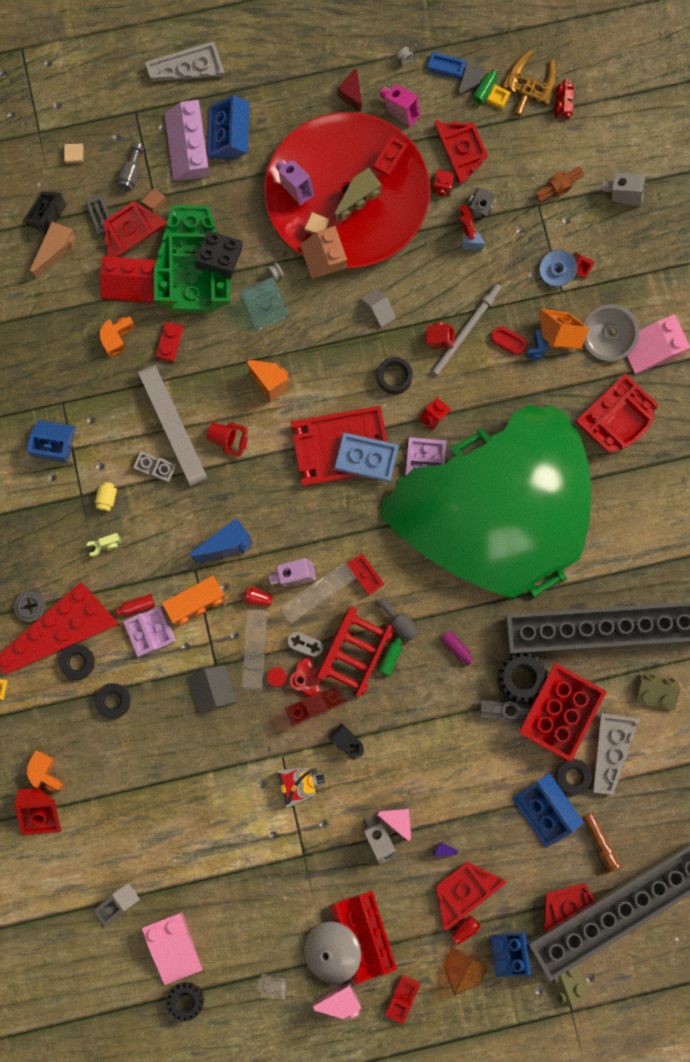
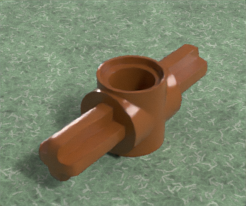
M577 167L567 174L560 171L551 176L547 182L548 185L535 193L537 200L542 202L551 195L560 197L566 194L572 188V183L584 176L583 169Z

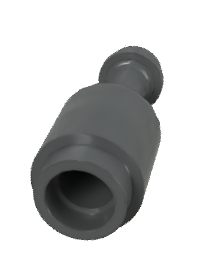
M133 143V146H131V151L133 152L130 161L122 164L117 179V186L124 191H131L135 187L140 168L136 163L139 154L143 153L144 147L139 143Z
M383 596L376 605L379 609L382 607L392 618L390 625L393 626L392 628L403 640L406 639L407 642H410L419 633L418 627L404 612L398 614L389 605V599Z

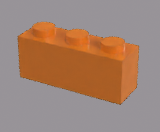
M213 575L162 604L172 623L182 626L189 622L188 618L204 614L208 607L221 605L226 597Z

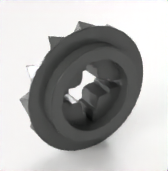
M27 591L18 596L14 604V610L21 620L34 622L45 612L46 603L37 592ZM29 601L33 605H38L32 609V614L28 609H23L28 606Z

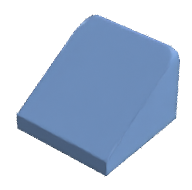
M476 232L475 239L470 240L468 237L462 239L461 248L466 250H483L485 243L479 232Z

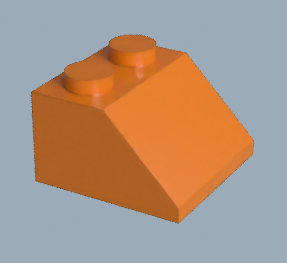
M548 309L539 310L542 337L549 342L548 345L554 348H559V346L565 347L570 350L582 348L589 332V327L569 312Z
M247 361L249 374L271 402L289 390L288 382L290 381L287 378L289 375L283 367L279 368L276 363Z

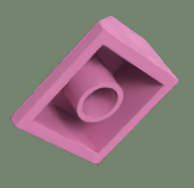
M347 982L314 1001L313 1008L315 1011L341 1019L346 1017L351 1019L359 1014L361 1003L351 984Z

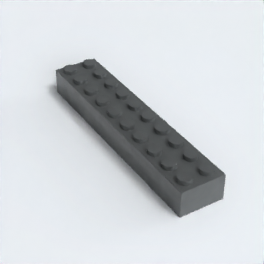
M690 602L507 614L504 617L508 656L519 653L542 654L690 644Z
M690 842L527 941V950L544 980L553 981L690 896Z

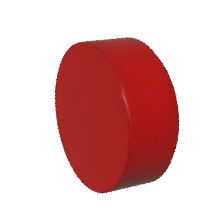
M275 667L268 672L267 679L273 687H281L286 683L287 675L282 668Z

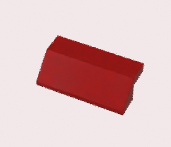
M373 890L329 905L334 922L348 927L355 934L360 944L361 962L357 972L352 977L354 985L397 970Z

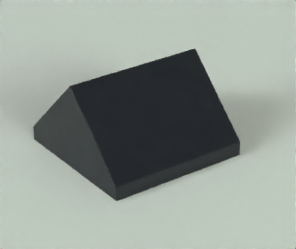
M42 191L23 222L47 234L51 223L57 222L67 206L62 194Z

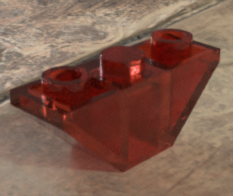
M339 684L284 709L291 725L295 726L346 703Z

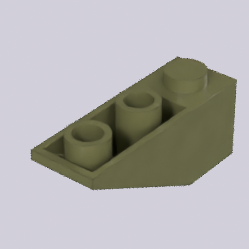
M369 168L353 178L335 212L336 223L347 219L351 212L362 209L366 202L371 199L375 200L380 196L382 184Z

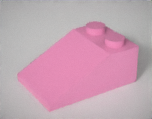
M674 314L659 320L639 331L636 347L626 356L635 375L686 355L689 351L690 345L676 315Z
M183 912L142 928L148 948L164 985L203 970Z

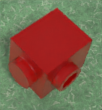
M441 322L429 325L425 333V342L432 349L453 348L455 329L449 324Z

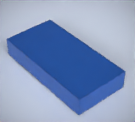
M431 52L427 71L462 79L466 60Z

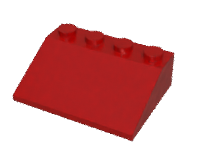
M554 663L518 733L558 758L571 762L607 691Z

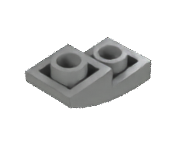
M140 451L133 469L169 483L176 465L160 457L156 458Z

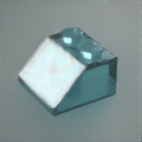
M274 277L239 291L241 301L255 331L289 317L285 302Z

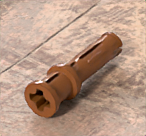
M594 812L583 816L582 819L599 851L598 857L602 859L606 867V873L608 874L621 868L622 863L618 862L614 854L615 849L612 846L610 847Z

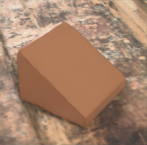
M155 189L141 200V203L154 214L167 202L166 197Z

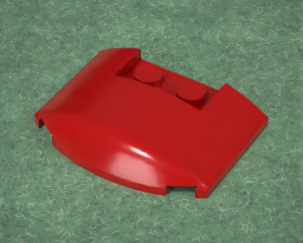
M625 373L575 422L607 453H612L613 451L627 448L643 436L655 418L654 412L658 408V403Z

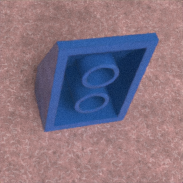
M235 518L189 554L195 563L234 556L240 552L244 554L251 548L252 539L237 518Z

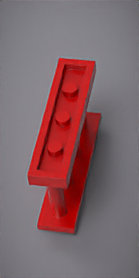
M349 606L315 677L320 680L331 677L356 689L353 696L360 697V695L365 694L368 688L366 682L385 642H389L393 632L391 629L393 626L386 625L383 630L359 618L356 614L358 609ZM356 624L380 636L377 646L374 647L350 635V632H348L350 625ZM342 642H348L371 653L372 656L368 665L342 653V650L339 649ZM339 659L363 671L360 682L334 671L333 667H331L333 661Z

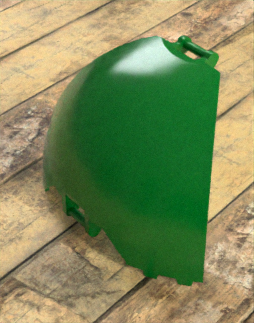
M526 405L524 406L525 409L514 410V414L504 431L489 436L483 428H480L476 431L477 433L456 445L448 446L453 458L444 465L414 467L405 477L401 475L396 481V488L390 497L385 496L382 501V509L379 514L401 538L425 557L456 576L497 594L514 598L528 590L532 598L535 599L541 592L559 582L566 581L567 577L563 569L578 561L584 548L591 511V481L586 452L579 433L563 409H558L553 405H546V407ZM478 440L483 442V445L466 455L460 452ZM555 572L556 575L535 587L536 582Z

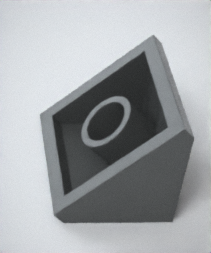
M225 665L206 668L188 676L199 714L237 702Z

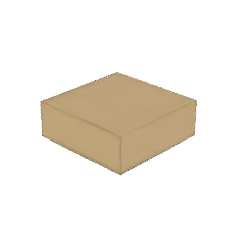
M83 143L64 144L65 164L84 163Z
M312 212L305 231L315 234L317 231L324 230L329 224V219Z

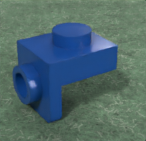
M536 330L534 334L536 349L527 350L526 359L540 360L547 352L548 341L542 337L541 330Z

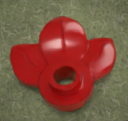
M311 657L304 658L296 665V672L290 676L289 683L296 691L302 690L307 696H316L321 693L318 684L324 680L315 677L319 668L313 667ZM297 677L302 679V684L297 683Z

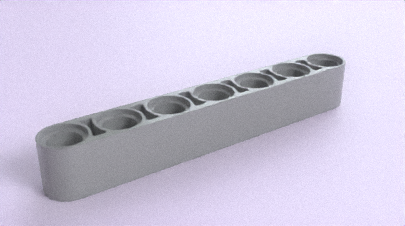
M154 364L138 371L190 487L208 479L156 365Z

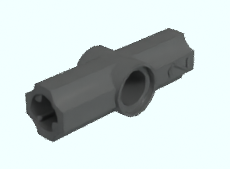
M481 700L480 718L524 721L533 704ZM507 706L514 708V716H508L505 713Z

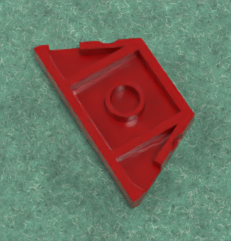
M440 120L434 121L435 129L458 182L462 185L488 158V154L474 123L461 124L452 121L451 123H440Z
M131 202L104 220V230L106 232L105 245H107L108 256L120 257L168 225V222L137 202Z
M469 862L464 863L436 885L444 929L447 931L507 882Z

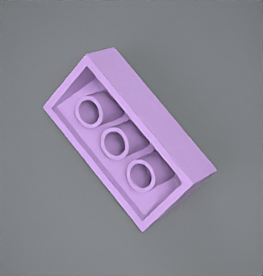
M199 100L180 102L165 112L173 180L182 181L210 177Z

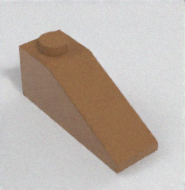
M55 222L51 223L30 269L34 278L42 275L75 245L76 236L73 229Z

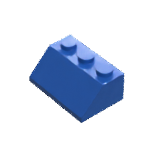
M232 95L209 106L208 158L236 159L248 154L249 102Z
M550 772L512 797L545 848L573 833L584 823Z

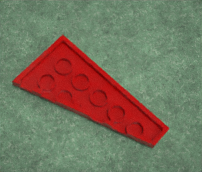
M80 582L0 653V669L4 674L8 675L35 661L42 660L51 654L60 652L71 645H76L85 641V639L101 634L120 624L86 586Z

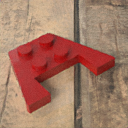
M585 883L545 893L543 932L595 900Z

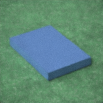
M343 432L334 470L390 483L399 445Z

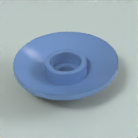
M555 250L548 253L540 265L542 279L547 284L556 287L568 284L574 278L577 271L575 258L564 250ZM558 268H563L561 273H557Z

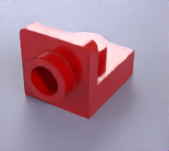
M437 170L432 193L442 197L450 196L455 173Z

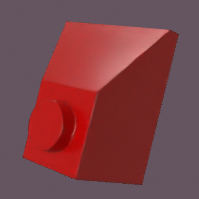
M38 788L17 789L14 807L21 835L61 832L57 806L53 798Z

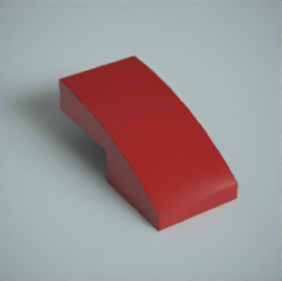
M466 205L459 207L461 217H459L464 234L470 240H473L476 235L470 210Z
M402 974L385 1016L404 1024L421 983Z

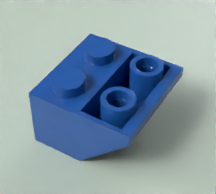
M38 420L30 434L27 453L33 458L69 463L76 426Z
M509 931L490 935L496 977L530 976L531 970L525 933L522 931Z

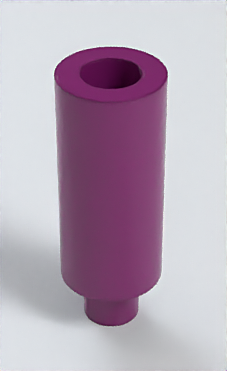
M451 630L440 638L460 662L464 660L469 665L474 661L470 656L471 652Z

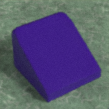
M439 842L433 856L457 855L458 852L456 849Z

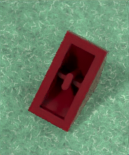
M353 69L339 86L338 97L357 111H362L357 69Z

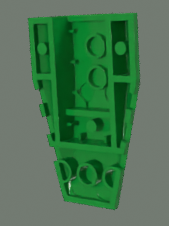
M172 205L167 221L168 225H166L158 258L154 266V302L172 312L211 313L230 303V279L213 271L195 268L196 258L207 230L217 233L209 206Z

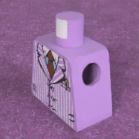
M307 558L278 565V572L269 574L271 585L281 583L284 587H291L316 582L313 563Z

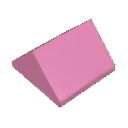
M409 809L378 812L377 816L407 841L411 839Z

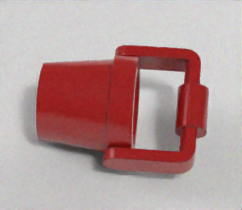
M213 422L207 431V440L221 446L223 452L240 457L247 446L248 429L232 422H228V425ZM237 430L243 431L239 442V451L230 449L235 441Z

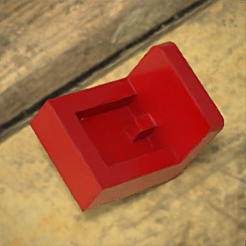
M437 397L424 409L419 421L433 431L438 423L449 414L451 408Z

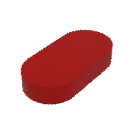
M497 327L492 332L491 340L496 346L513 355L524 353L527 342L522 336L505 327Z

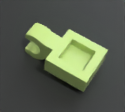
M115 533L100 538L98 541H90L86 545L87 547H96L94 552L89 553L91 557H96L101 549L113 550L118 548V545L122 544L120 536Z

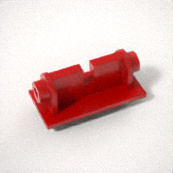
M565 78L555 88V119L561 115L564 116V119H570L573 115V103L567 100L572 101L574 99L573 83L568 82V78Z

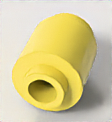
M103 482V485H98L94 502L96 509L103 511L111 510L117 492L114 484Z

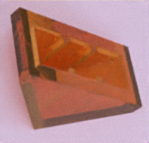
M454 947L451 948L443 964L454 996L480 985L488 969V966Z

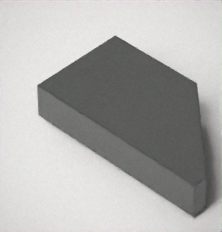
M467 62L458 95L461 96L470 89H475L479 86L484 72L483 66Z

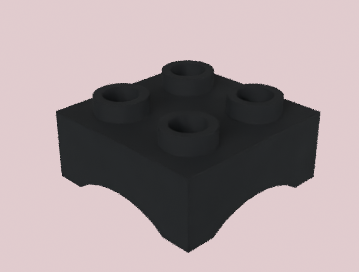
M207 230L196 258L195 268L213 271L225 278L231 279L242 251L243 241Z

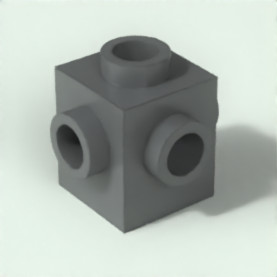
M480 187L475 188L474 193H471L466 201L471 215L480 218L490 214L494 208L493 201L496 195Z

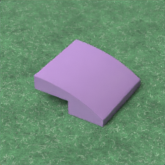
M409 437L406 475L414 467L444 465L447 440Z
M158 606L148 612L138 614L123 621L137 657L176 642L163 606Z

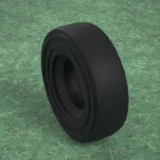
M71 645L60 655V669L70 679H84L94 669V655L90 649L83 645ZM81 655L84 658V665L81 669L75 670L71 668L70 659L72 656Z
M109 683L102 686L95 696V706L98 712L107 718H119L130 707L131 698L128 690L117 683ZM111 693H116L120 697V704L116 708H109L105 703L106 697Z
M572 759L571 762L564 761L556 770V782L561 790L567 794H581L591 784V771L587 764L581 760ZM570 769H576L581 774V780L576 785L570 784L566 779V774Z

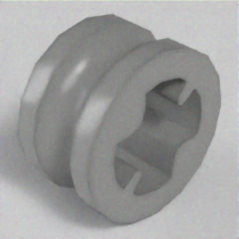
M404 47L397 54L396 59L401 61V65H406L413 58L414 53L412 51L409 52L408 47Z
M274 263L273 267H268L275 281H278L279 277H284L277 263Z

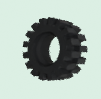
M192 982L177 984L169 992L166 1000L169 1014L173 1015L174 1019H179L182 1022L196 1018L204 1006L203 992ZM184 993L189 994L193 998V1005L187 1010L181 1009L178 1005V997Z

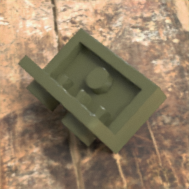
M650 673L646 675L640 674L636 703L675 710L681 690L679 682L670 677L660 678Z
M578 965L550 982L560 1007L573 1006L590 997Z

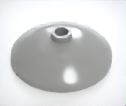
M616 304L600 306L593 310L584 322L590 328L584 344L592 355L601 360L616 361L629 355L637 345L639 339L638 322L635 316L623 306ZM611 328L616 330L615 335L610 334Z
M330 921L321 923L310 931L304 945V956L310 971L319 980L329 984H339L349 980L357 972L361 962V948L355 934L348 927L341 923Z

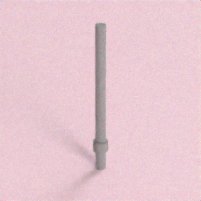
M495 284L489 294L484 296L481 305L454 340V347L448 348L432 370L433 374L439 375L485 310L494 303V298L502 289L499 284Z

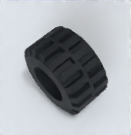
M530 653L512 655L500 666L498 671L497 683L500 686L499 690L504 693L503 696L505 698L508 697L512 702L529 703L535 700L547 678L548 671L544 668L545 664L543 661L540 662L537 656L533 657ZM524 667L532 673L534 681L529 689L522 690L513 684L511 675L516 668Z

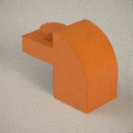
M131 317L121 318L115 325L112 324L110 319L103 324L100 330V340L110 358L126 350L120 337L136 329Z
M35 750L27 766V776L33 786L41 788L46 783L45 788L53 792L56 789L62 791L65 783L49 775L56 760Z

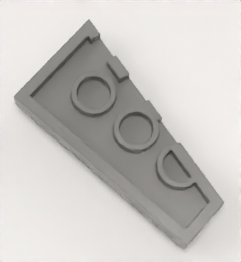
M214 41L145 62L151 81L225 76Z
M600 714L592 793L614 794L623 764L626 761L628 750L641 718Z

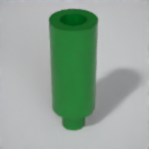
M492 69L490 73L485 74L472 96V100L475 103L483 105L497 82L496 76L498 72Z
M396 637L393 643H389L377 669L378 672L387 676L391 675L403 649L401 647L402 639Z

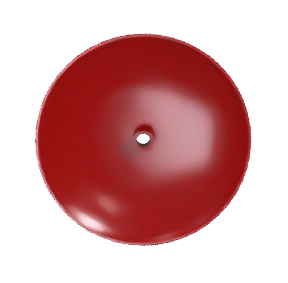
M338 112L319 116L302 124L282 141L268 165L264 194L266 208L274 228L294 251L303 256L300 244L313 235L305 231V227L313 212L329 219L327 228L336 227L347 258V268H360L377 264L390 258L413 239L427 214L430 200V180L421 153L410 138L400 129L372 115L356 112ZM391 136L408 144V148L390 177H387L374 170L373 165ZM282 160L286 164L291 160L295 161L311 178L314 196L301 206L281 184L276 165ZM369 168L382 184L380 196L375 200H369L362 209L354 210L347 219L336 223L335 212L345 195L343 192L347 191L355 176Z

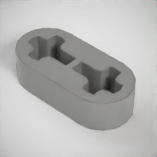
M294 632L288 637L289 647L297 652L314 658L319 657L323 652L322 643L315 638L299 632ZM297 636H299L300 641L304 642L305 644L304 646L301 644L293 646V641H291V639H295ZM315 643L318 644L319 652L311 653V649L306 647L307 644L311 646Z

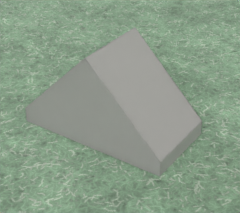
M376 288L360 298L380 328H383L397 318L387 296Z

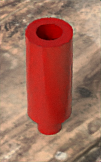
M148 594L122 603V607L116 608L118 616L122 614L129 616L156 606L152 594Z

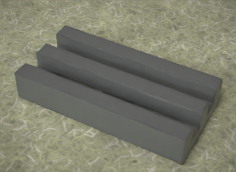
M103 195L85 201L98 236L102 235L101 233H104L105 230L104 219L97 202L101 201L107 218L110 217ZM94 203L103 228L99 229L90 204Z

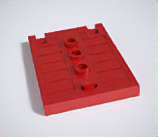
M381 405L290 422L291 429L295 430L296 434L293 435L299 472L300 474L303 473V478L301 479L302 487L362 477L334 470L343 432L388 442ZM308 427V432L303 433L302 428ZM316 471V476L311 477L310 472Z

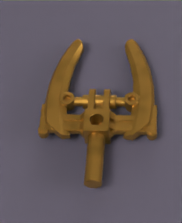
M532 50L527 51L515 63L503 84V89L509 88L511 92L515 93L517 91L520 94V101L514 113L518 117H521L527 100L529 101L531 98L536 99L535 101L538 103L544 102L545 106H548L556 81V62L554 59H551L549 62L546 83H539L536 77L531 79V75L529 77L522 76L520 72L526 62L532 57ZM522 80L525 84H519L517 81ZM535 87H539L542 92L537 91Z

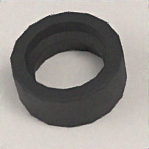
M390 357L380 364L377 370V382L384 392L398 395L405 392L411 385L413 371L406 360L400 357ZM399 366L405 371L406 379L401 385L391 386L385 382L384 372L388 367Z

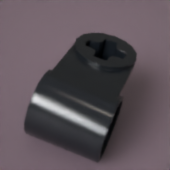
M342 723L327 737L352 759H358L364 753L363 744ZM352 745L355 747L359 745L358 749L360 752L358 754L356 752L351 753Z

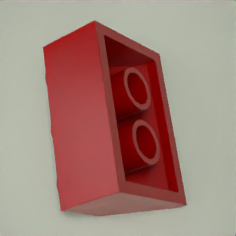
M102 256L100 271L101 299L155 303L154 266L157 260Z

